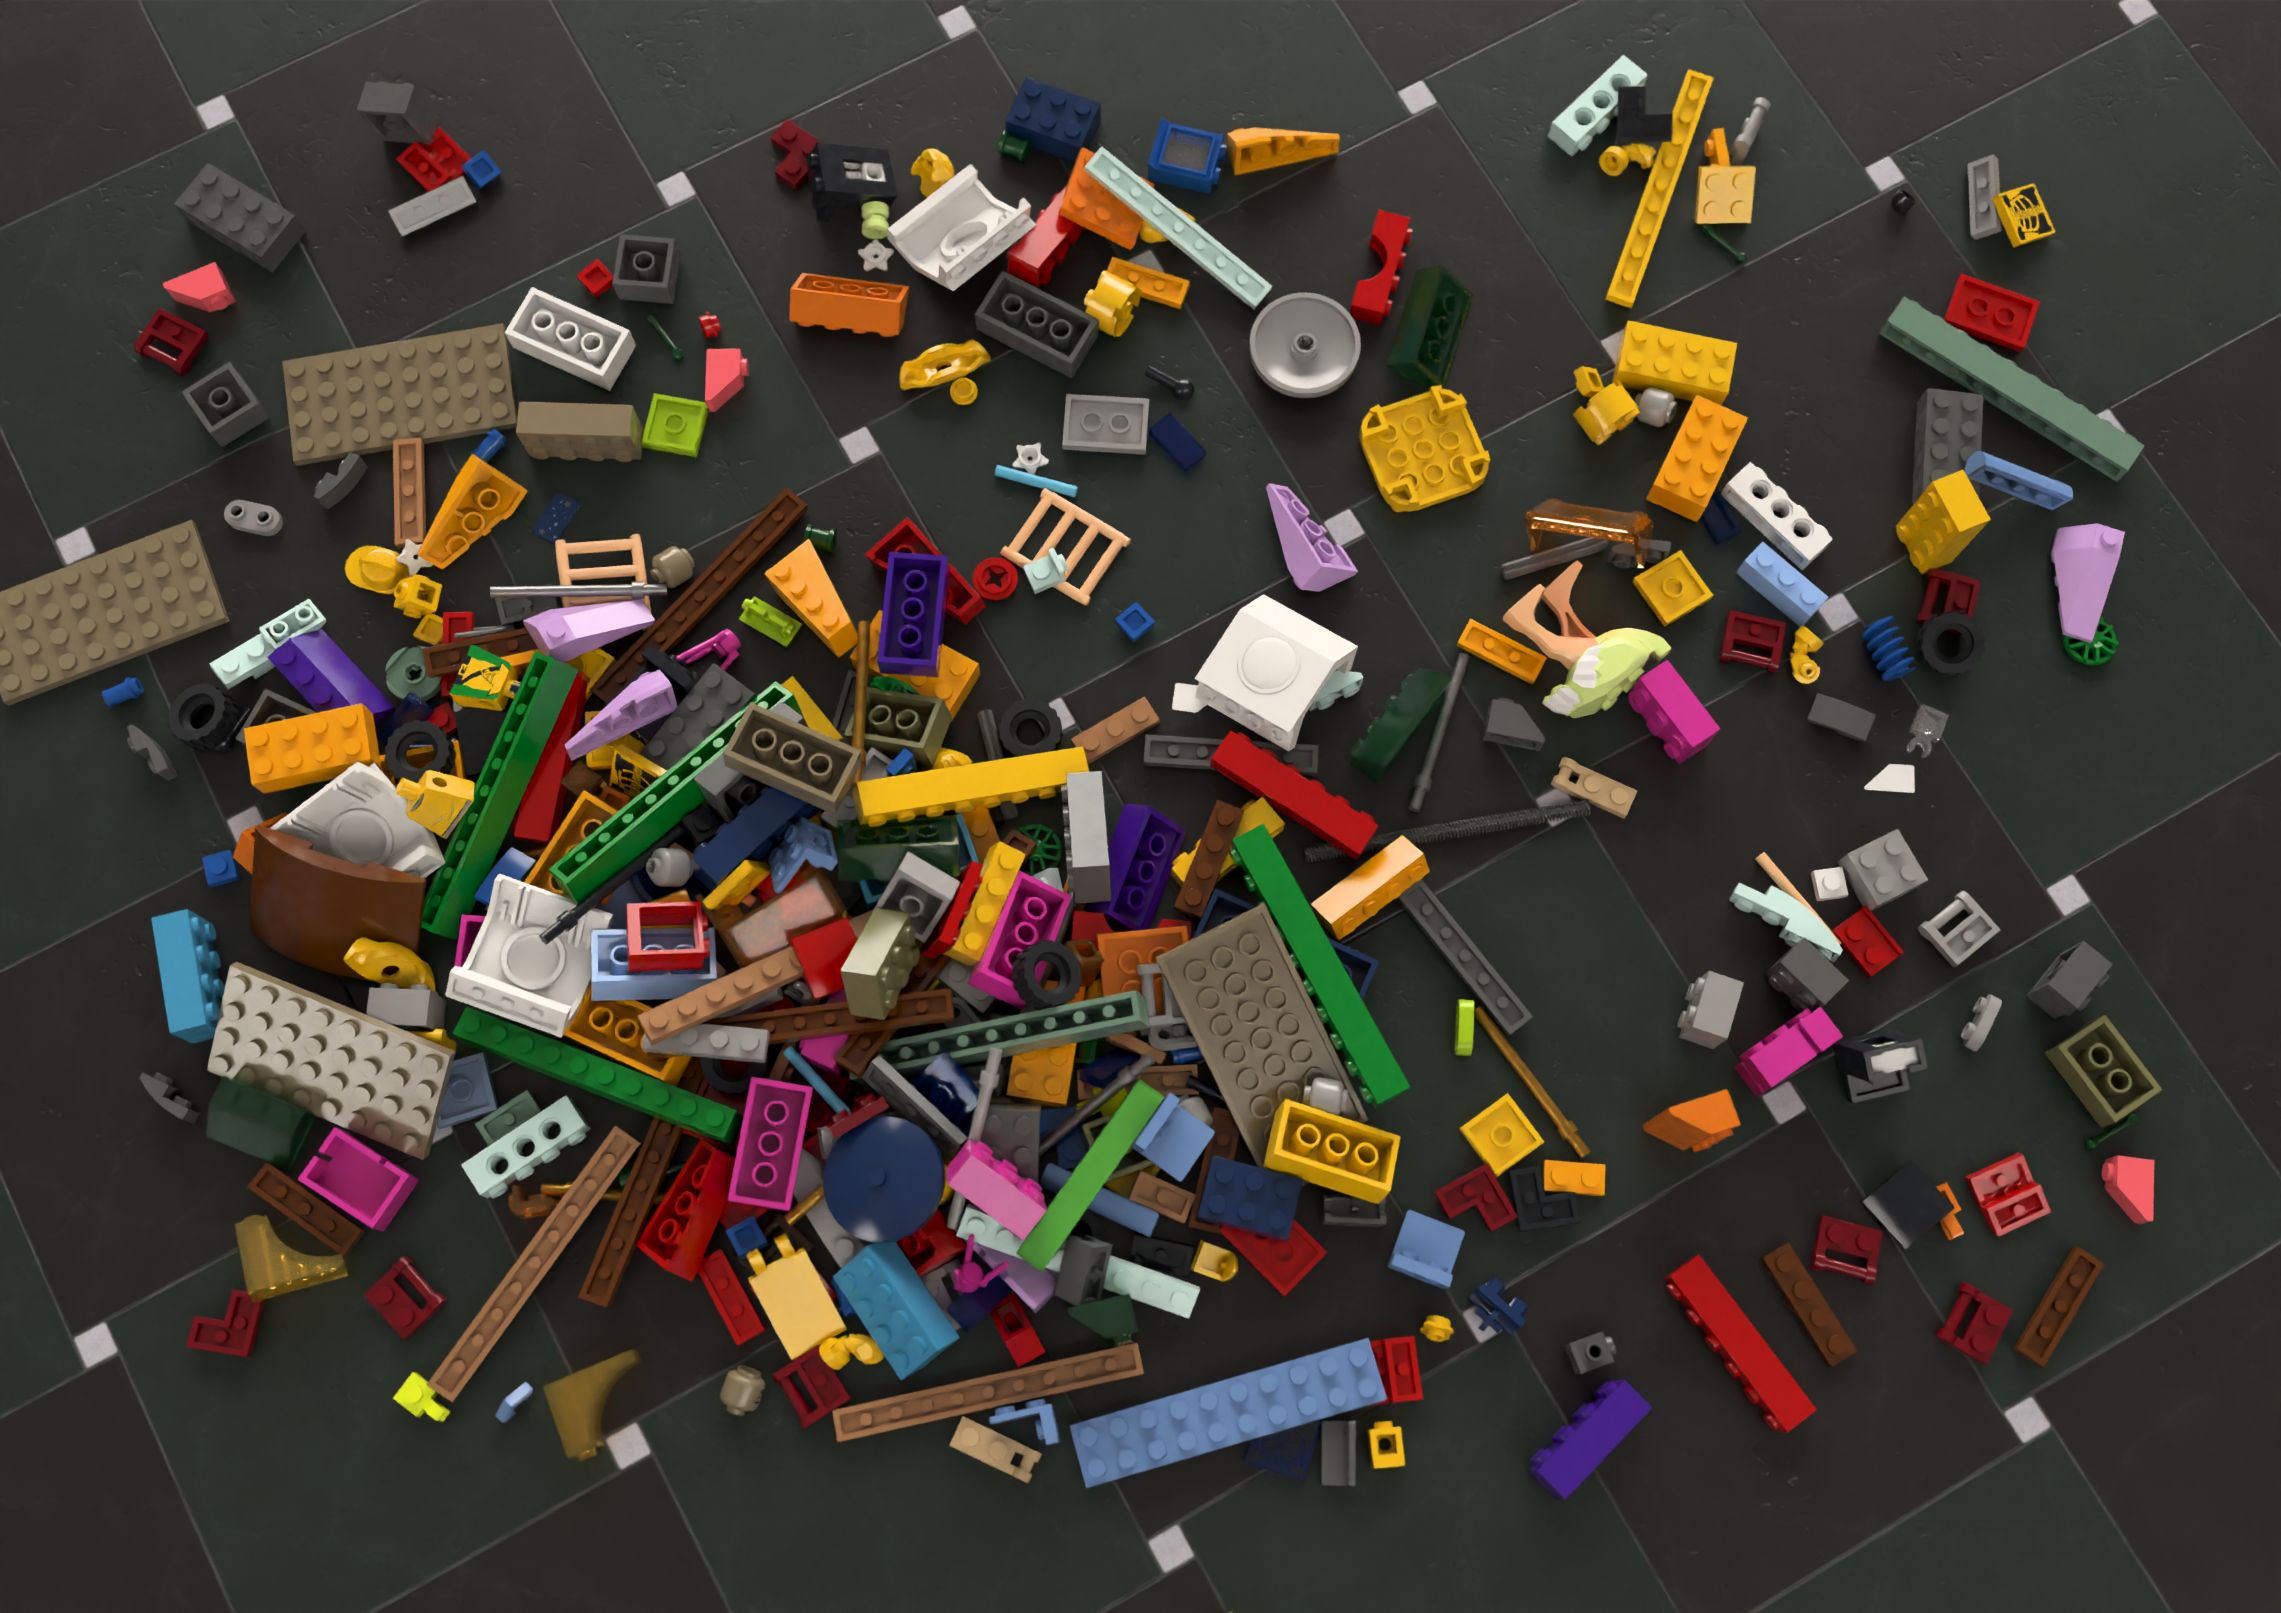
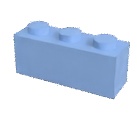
M1764 542L1744 560L1736 572L1799 627L1804 625L1828 599L1826 594Z

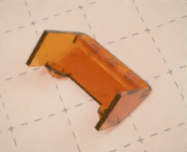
M805 859L792 877L796 884L745 915L735 905H725L712 912L702 902L704 898L701 893L695 896L698 902H701V907L740 969L791 947L790 942L793 938L847 917V909L822 867H815Z

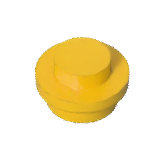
M959 378L950 387V396L959 405H969L977 398V386L968 378Z

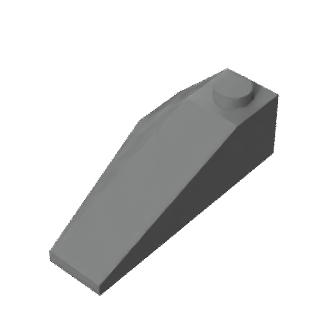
M801 1148L793 1194L799 1203L823 1183L825 1164L803 1148ZM825 1198L806 1213L841 1269L864 1248L874 1243L860 1239L843 1229L832 1216Z

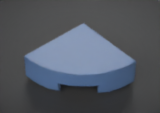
M524 1382L503 1400L495 1416L502 1423L508 1421L516 1413L514 1412L515 1407L524 1400L527 1401L532 1394L533 1388L527 1382Z

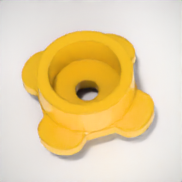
M1430 1315L1426 1317V1322L1423 1324L1424 1327L1420 1328V1332L1430 1340L1441 1342L1450 1339V1334H1453L1454 1329L1450 1327L1451 1322L1447 1318Z

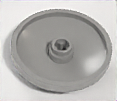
M1293 293L1280 297L1267 305L1253 324L1249 343L1251 361L1261 379L1274 390L1296 398H1316L1329 394L1341 387L1353 374L1358 363L1361 348L1359 330L1349 312L1336 301L1315 293Z

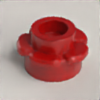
M706 312V315L699 317L705 338L713 336L717 338V332L721 331L716 315L710 316V313Z

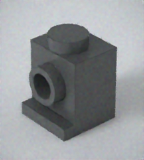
M1603 1332L1564 1345L1575 1375L1614 1362L1612 1355L1616 1354L1614 1342L1610 1336L1605 1337ZM1591 1346L1598 1348V1357L1594 1358L1590 1355L1589 1349Z

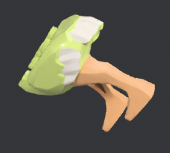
M1578 560L1570 565L1547 588L1538 584L1513 605L1503 617V621L1510 627L1525 634L1549 658L1560 661L1569 670L1565 684L1552 688L1551 694L1545 696L1542 704L1555 713L1572 718L1595 714L1601 708L1605 711L1618 700L1617 696L1622 691L1628 693L1634 688L1638 679L1644 674L1642 668L1648 659L1658 663L1671 651V647L1663 637L1644 630L1622 628L1611 630L1598 637L1593 635L1579 621L1569 603L1572 587L1583 566ZM1540 598L1557 615L1561 625L1562 636L1549 632L1535 621L1534 614Z

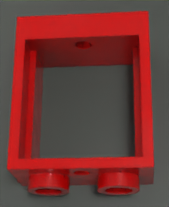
M701 902L627 904L628 972L703 969L704 957L710 956L709 939L703 938V931H708L707 913H702ZM692 925L694 949L643 951L641 949L640 926Z

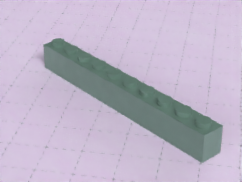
M1903 297L1879 332L1885 338L1970 391L1983 395V399L2116 482L2128 472L2145 446L2138 442L2134 436L2125 434L2114 427L2108 420L2101 419L2090 412L2084 405L2075 403L2061 391L2043 383L2037 376L2017 367L2013 361L2004 359L1993 352L1987 345L1980 344L1969 337L1966 332L1946 323L1942 317L1933 315L1925 310L1916 301Z
M1135 990L888 1041L878 1056L880 1055L887 1063L891 1064L904 1078L935 1071L944 1062L943 1058L946 1055L958 1067L988 1061L991 1047L1003 1050L1001 1056L1003 1058L1150 1028L1146 998ZM849 1072L851 1080L863 1086L869 1085L866 1081L862 1079L864 1074L861 1076V1078H858L857 1076Z

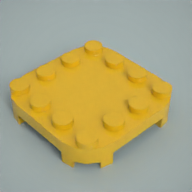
M1442 385L1431 386L1429 392L1384 407H1380L1378 404L1372 407L1363 419L1359 434L1362 450L1381 495L1395 512L1420 510L1470 493L1484 483L1490 457L1488 451H1484L1466 409L1467 401L1462 394L1457 395L1451 390L1442 389Z

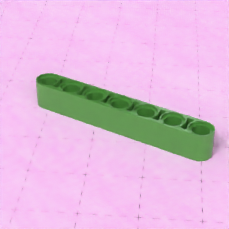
M1141 1079L1135 1083L1048 1206L1045 1214L1016 1252L1018 1256L1040 1272L1045 1269L1164 1099L1163 1095Z

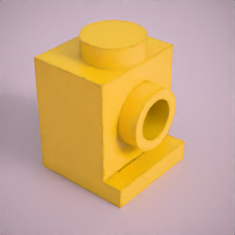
M1392 1421L1374 1423V1429L1367 1430L1371 1468L1405 1466L1401 1427H1393ZM1382 1438H1386L1390 1442V1447L1386 1451L1381 1450L1379 1447V1441Z

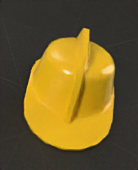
M367 545L360 547L352 552L346 561V576L352 584L382 594H394L400 580L411 577L407 565L396 560L401 554L377 546Z

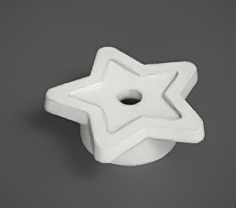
M875 239L865 249L858 250L859 255L865 259L864 270L869 271L877 267L886 271L888 268L886 260L893 255V249L885 248Z
M1040 443L1026 446L1017 445L1019 457L1013 463V467L1025 468L1028 473L1035 475L1037 467L1047 465L1049 460L1041 455Z
M407 539L402 554L396 560L407 565L411 576L415 575L421 567H432V563L420 556L417 559L413 558L418 553L422 544L416 545Z

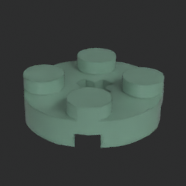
M424 646L410 649L405 647L398 650L387 662L385 670L387 672L386 684L389 690L400 700L415 705L424 704L427 700L433 698L441 690L442 676L430 679L427 675L422 650L427 647ZM412 669L414 671L422 669L421 677L413 681L410 680L412 676L409 672Z

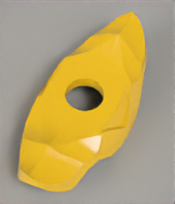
M973 339L963 344L947 343L929 348L917 359L903 363L899 375L900 388L904 391L911 388L938 386L942 383L962 378L981 365L990 362V355L979 342ZM942 366H951L949 368L937 372V370Z
M362 937L353 943L343 958L345 963L353 970L371 981H376L380 984L399 985V989H410L411 985L414 984L429 986V990L435 991V978L430 965L421 960L415 952L394 942H375ZM387 966H397L399 968L393 975H387L382 972Z

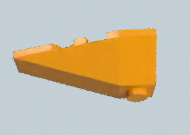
M1240 128L1227 133L1226 145H1228L1227 152L1234 175L1336 154L1338 153L1340 137L1339 134Z
M471 454L456 477L417 555L443 570L467 551L469 546L482 535L486 536L491 532V528L502 519L506 520L511 516L528 490L493 466Z

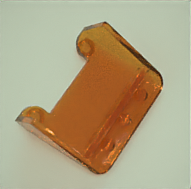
M1554 498L1537 505L1526 513L1524 519L1531 551L1538 550L1543 530L1634 544L1637 568H1644L1653 532V522L1644 512L1634 511L1628 513L1564 503Z

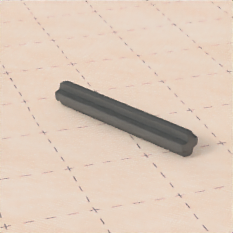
M1601 533L1504 563L1500 568L1501 574L1505 580H1509L1606 550L1609 543L1606 535Z
M991 710L978 712V721L988 760L1004 759L993 712ZM1011 800L1001 802L1000 808L1005 820L1018 816L1016 803H1012Z

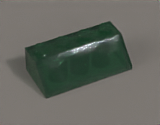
M1442 265L1416 270L1387 366L1403 380L1427 387L1442 385V389H1445L1474 294Z
M1419 668L1415 675L1409 673L1400 686L1403 688L1398 697L1393 695L1386 703L1384 709L1387 712L1381 719L1376 717L1367 729L1370 732L1364 741L1360 738L1351 749L1350 753L1353 754L1350 764L1379 784L1445 697L1452 678L1446 674Z
M957 816L915 817V819L906 822H898V819L887 820L885 824L876 827H870L869 824L860 825L858 819L837 820L839 881L891 880L907 852L951 877L960 876Z

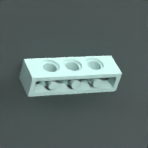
M1623 55L1552 122L1548 137L1571 157L1579 149L1583 151L1591 143L1592 137L1597 132L1601 134L1610 124V120L1614 116L1617 117L1618 91L1615 90H1618L1619 86H1644L1647 74Z
M565 1095L461 1164L479 1195L486 1198L490 1196L496 1198L508 1190L507 1185L518 1179V1181L529 1177L534 1172L533 1168L541 1162L548 1163L561 1154L559 1150L568 1144L573 1146L586 1138L585 1133L591 1130V1127L574 1100ZM559 1124L561 1127L559 1136L555 1139H549V1129ZM528 1142H533L535 1145L534 1152L530 1156L524 1157L522 1153L524 1145ZM507 1159V1170L502 1174H498L496 1171L499 1161Z

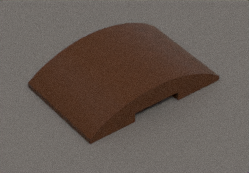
M258 825L255 827L249 928L266 945L294 961L331 974L369 980L347 965L343 960L344 956L353 943L362 937L375 942H394L409 948L418 956L426 879L371 861L365 866L315 851L313 842ZM387 966L382 972L387 975H393L399 968L397 966Z

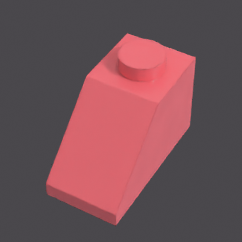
M215 262L163 283L164 288L175 301L207 312L222 310L236 302L226 276Z
M707 349L705 401L709 412H716L744 386V376L749 374L748 359L743 358L741 349Z
M2114 1156L2106 1159V1163L2102 1167V1179L2105 1181V1190L2135 1224L2152 1222L2154 1209V1160L2126 1156Z

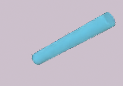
M997 465L995 470V476L1042 489L1046 488L1049 491L1071 497H1076L1078 487L1000 465Z
M792 1046L783 1052L788 1061L836 1113L843 1109H846L847 1112L851 1111Z

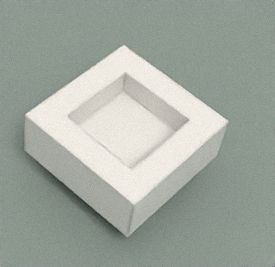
M1842 867L1814 870L1810 873L1816 901L1845 898L1849 895Z

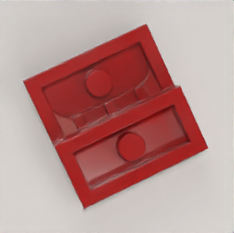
M438 127L435 130L431 144H419L414 141L396 160L427 191H431L461 176L465 177L466 174L461 167L472 158Z
M847 918L791 939L790 945L802 967V976L814 1001L845 989L840 970L857 942Z
M2016 1153L1965 1177L1983 1217L1997 1237L2051 1213L2040 1184L2034 1183L2022 1154Z
M1408 1336L1370 1341L1387 1400L1370 1405L1423 1399L1415 1337Z

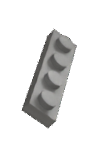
M699 1024L651 1046L644 1033L642 1049L644 1052L765 1063L770 1032L765 1029Z

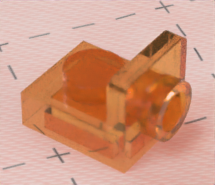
M520 1185L512 1186V1194L508 1198L510 1211L522 1220L550 1215L558 1205V1201L548 1197L547 1194L529 1196V1201H527L525 1188Z

